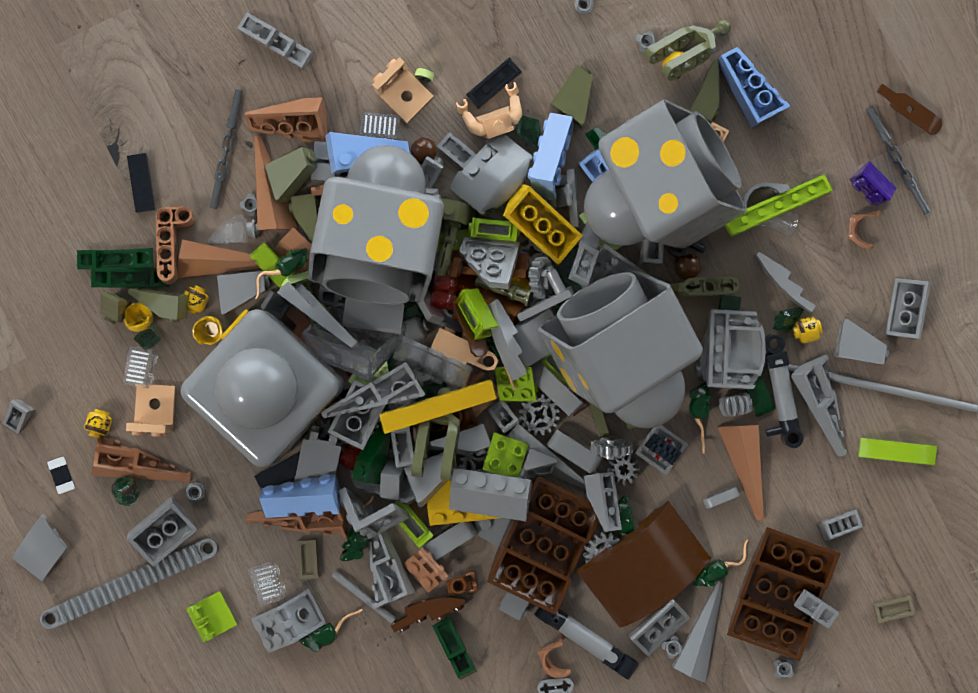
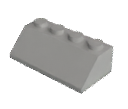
M454 468L450 486L449 509L526 522L532 481Z

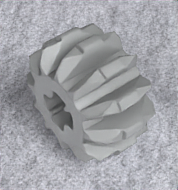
M747 393L728 395L719 399V408L725 417L743 415L752 411V399H750V395Z
M628 455L626 460L623 457L620 460L616 458L615 463L612 461L608 462L613 468H607V472H614V478L617 476L615 484H618L620 479H622V485L626 486V479L632 484L633 480L630 477L638 478V475L633 473V471L640 470V467H633L638 461L635 459L630 462L632 455ZM623 464H626V469H628V472H623V474H620L621 471L618 469L619 466H623Z

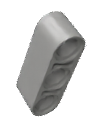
M558 429L555 430L546 444L592 475L603 460V458L595 455V453H591L589 449Z
M471 521L456 523L421 547L427 552L430 551L433 555L432 558L436 561L477 535L478 532Z

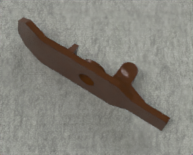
M881 84L878 88L877 93L886 98L896 112L922 128L929 135L939 132L942 127V120L935 113L905 93H895L884 84ZM909 105L912 107L911 112L907 111Z
M450 290L455 304V312L452 315L453 320L459 321L463 330L462 335L466 336L470 352L475 357L485 356L488 352L486 339H474L475 334L467 323L458 303H455L460 290Z

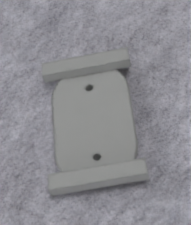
M570 184L555 190L557 194L556 201H554L555 210L557 209L556 206L572 205L573 193L570 189Z

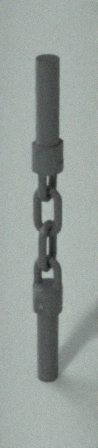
M235 89L230 116L226 123L229 131L228 134L224 135L222 141L223 159L218 162L216 168L215 184L209 207L212 209H217L222 184L225 182L228 163L225 159L227 152H230L234 140L231 132L232 129L237 127V115L243 92ZM226 137L227 139L231 138L229 149L228 147L224 148ZM221 163L222 165L225 164L224 171L219 170Z
M873 105L868 107L866 111L879 132L882 143L887 142L889 146L888 154L892 161L898 163L902 169L901 177L908 190H911L923 214H928L931 210L917 186L919 185L911 171L904 168L901 162L903 157L899 149L890 143L889 140L892 137L885 129ZM895 149L900 159L896 158L895 160L891 151ZM907 172L909 173V175H910V177H911V178L908 179V180H906V178H905V176H904V174L906 175Z

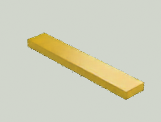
M486 380L380 413L379 417L383 432L386 434L495 400L496 395L492 380Z

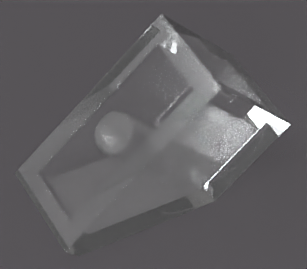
M243 215L232 216V219H227L208 239V243H249V237L247 236V222L249 220L244 218Z

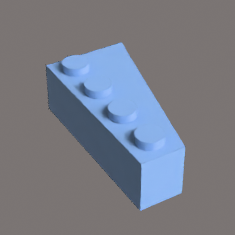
M738 47L717 59L718 67L751 128L790 107L787 101H784L779 96L778 91L769 85L766 78L754 68L752 62Z
M550 113L548 120L544 121V134L539 137L538 152L535 151L533 156V168H530L528 172V179H530L532 189L546 200L556 201L555 185H560V167H564L566 161V152L564 150L568 151L574 128L572 116Z
M329 132L325 136L332 174L349 172L351 165L360 154L376 146H396L409 152L408 141Z
M326 474L318 478H305L302 481L266 486L261 489L259 499L266 518L289 517L291 513L305 516L308 512L324 515L325 511L339 514V498L341 496L338 491L341 489L336 474Z

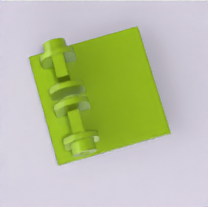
M495 367L500 401L537 402L536 392L539 391V387L534 383L532 367H525L528 373L513 381L516 390L511 385L505 367Z
M493 433L482 470L497 475L518 478L529 444Z
M221 591L186 608L203 643L238 625Z

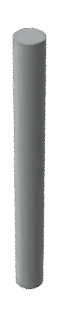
M337 570L333 573L332 577L391 624L396 619L395 616L383 607L374 609L373 603L375 601Z

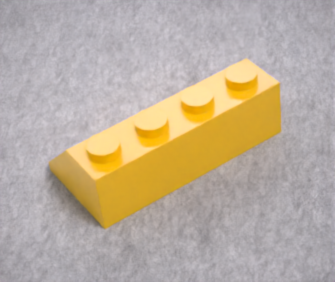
M522 184L518 191L508 200L503 216L557 265L562 262L583 236L528 185Z
M447 481L427 502L430 526L500 518L450 510L451 481Z

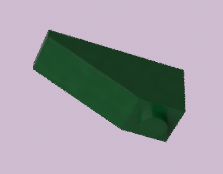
M382 425L373 430L375 433L369 437L364 449L359 453L355 461L352 480L380 485L381 472L386 464L391 439V432L385 434Z

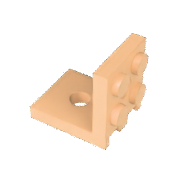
M399 57L397 60L393 59L386 66L388 69L383 74L380 72L374 77L372 86L374 91L408 124L434 96L407 70L405 62ZM404 92L412 93L413 97L410 101L405 102L402 100L401 97Z
M137 384L134 422L126 423V431H132L131 435H147V432H151V436L163 437L166 436V433L173 432L176 386ZM154 398L160 401V407L156 410L150 405L151 400Z

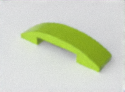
M860 438L858 457L935 465L937 446Z

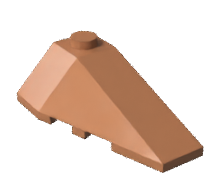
M323 97L303 98L245 112L249 130L270 135L274 133L285 135V138L289 139L296 137L302 139V142L315 143V141L326 142L327 111Z

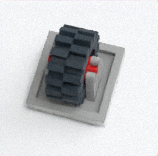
M661 425L649 431L635 451V454L667 475L688 444Z

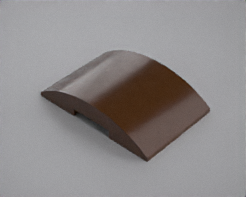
M536 476L532 482L526 522L510 520L496 552L487 582L556 615L572 581L570 577L584 546L589 544L599 522L591 503Z
M669 501L639 522V527L609 550L605 548L576 571L620 628L648 616L672 600L699 575L711 559Z
M766 527L744 577L727 635L800 661L814 626L812 624L814 619L796 608L794 603L804 589L822 599L825 589L829 586L841 553Z

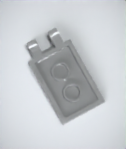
M312 424L310 436L304 435L294 482L302 481L305 478L313 479L326 474H336L342 443L337 442V438L331 434L329 440L318 438L320 425Z

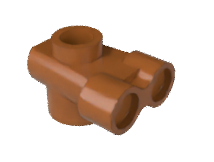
M473 570L466 571L464 575L445 581L449 595L478 592ZM454 582L459 584L457 589L453 588Z

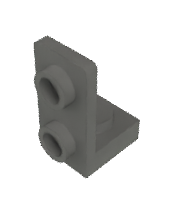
M270 290L260 308L282 319L290 303Z

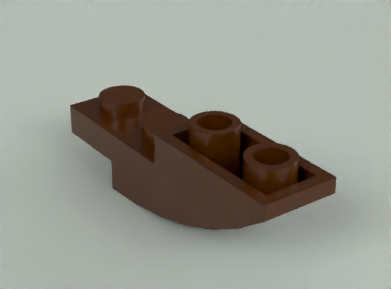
M439 596L415 602L404 608L406 616L393 622L391 628L394 633L398 630L402 633L410 628L409 624L415 621L418 624L426 620V615H429L432 621L435 619L440 621L447 617L446 613L452 610L457 612L464 608L463 604L466 603V599L460 596Z

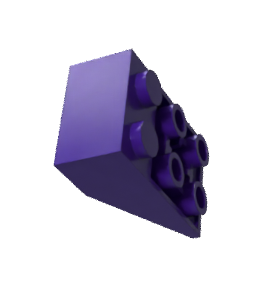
M870 161L865 163L849 179L852 182V187L858 192L862 191L866 195V201L871 205L875 204L878 206L889 201L897 189Z

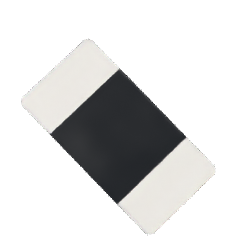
M60 457L49 461L47 464L58 494L75 489L65 458Z

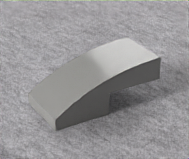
M805 589L794 603L796 608L827 628H830L839 614L836 609Z

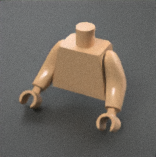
M513 82V89H509L507 84L505 86L508 95L511 96L510 106L474 118L468 112V103L465 99H463L464 106H459L458 102H456L457 112L463 114L462 118L472 134L490 139L514 130L515 125L518 124L522 117L519 96H517L519 90L515 82Z

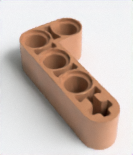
M184 206L160 208L156 213L157 275L167 285L174 284L178 279L177 228H188L195 223L194 214L188 207ZM186 213L189 214V218L187 220H181L182 215ZM170 215V219L167 222H162L163 216ZM166 233H170L171 237L168 240L163 241V236ZM166 252H171L169 259H163V255ZM165 266L168 267V270H169L170 273H171V274H168V278H166V277L164 276V275L167 274V268H166Z

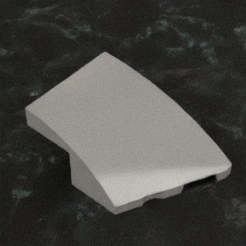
M550 308L539 312L532 319L519 321L515 325L518 332L513 337L523 351L518 357L524 367H529L550 353L538 332V327L554 316Z
M45 514L39 517L12 557L13 560L42 582L68 548L59 537L56 529L50 528L46 522L47 517Z

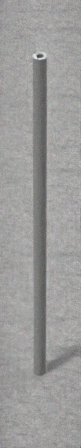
M789 364L788 370L794 373L799 366ZM832 373V378H829L830 381L978 413V405L834 373Z

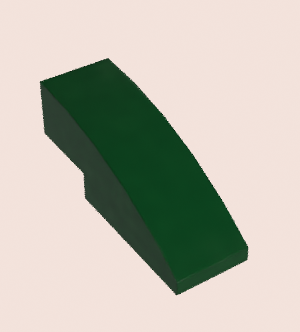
M450 617L432 625L457 677L462 680L477 672Z

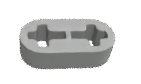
M733 486L702 500L705 508L708 509L738 497L739 492L737 487Z
M567 676L563 678H545L540 680L537 685L538 693H545L544 690L540 689L544 686V683H547L548 686H554V688L548 689L547 693H571L574 688L573 681ZM563 681H566L567 684H570V686L567 687V690H563V687L557 688L556 686L562 685Z

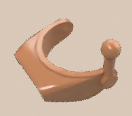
M875 210L872 213L851 215L847 238L862 248L873 249L874 244H868L860 239L858 225L867 216L879 217L881 211Z
M563 634L559 635L557 641L538 651L544 673L554 678H563L571 674V669H560L549 659V651L563 645L562 640L565 639Z

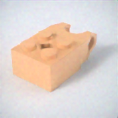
M444 327V330L439 328L430 350L465 366L468 362L487 371L495 369L499 360L494 353L488 351L485 356L475 357L470 352L465 335H462L460 338L450 328ZM486 356L493 357V366L486 367L483 364V359Z

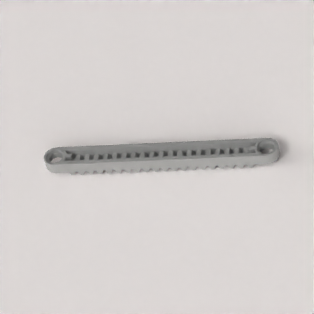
M211 538L199 541L166 556L154 567L148 564L44 611L40 616V622L46 629L60 626L213 557L218 552V543ZM205 543L213 545L212 553L204 552L203 546ZM47 614L55 616L56 621L54 624L47 623Z

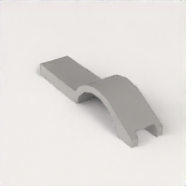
M767 182L756 184L745 192L742 201L747 209L749 195L756 189L766 188L778 195L790 188L787 184Z
M586 222L582 231L583 236L579 240V249L568 278L583 286L589 284L599 254L598 244L600 238L591 230Z

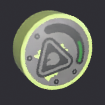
M418 68L414 77L424 82H433L434 73L427 69Z

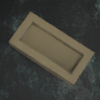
M316 539L297 540L299 580L319 578Z
M911 595L873 603L877 623L916 614Z

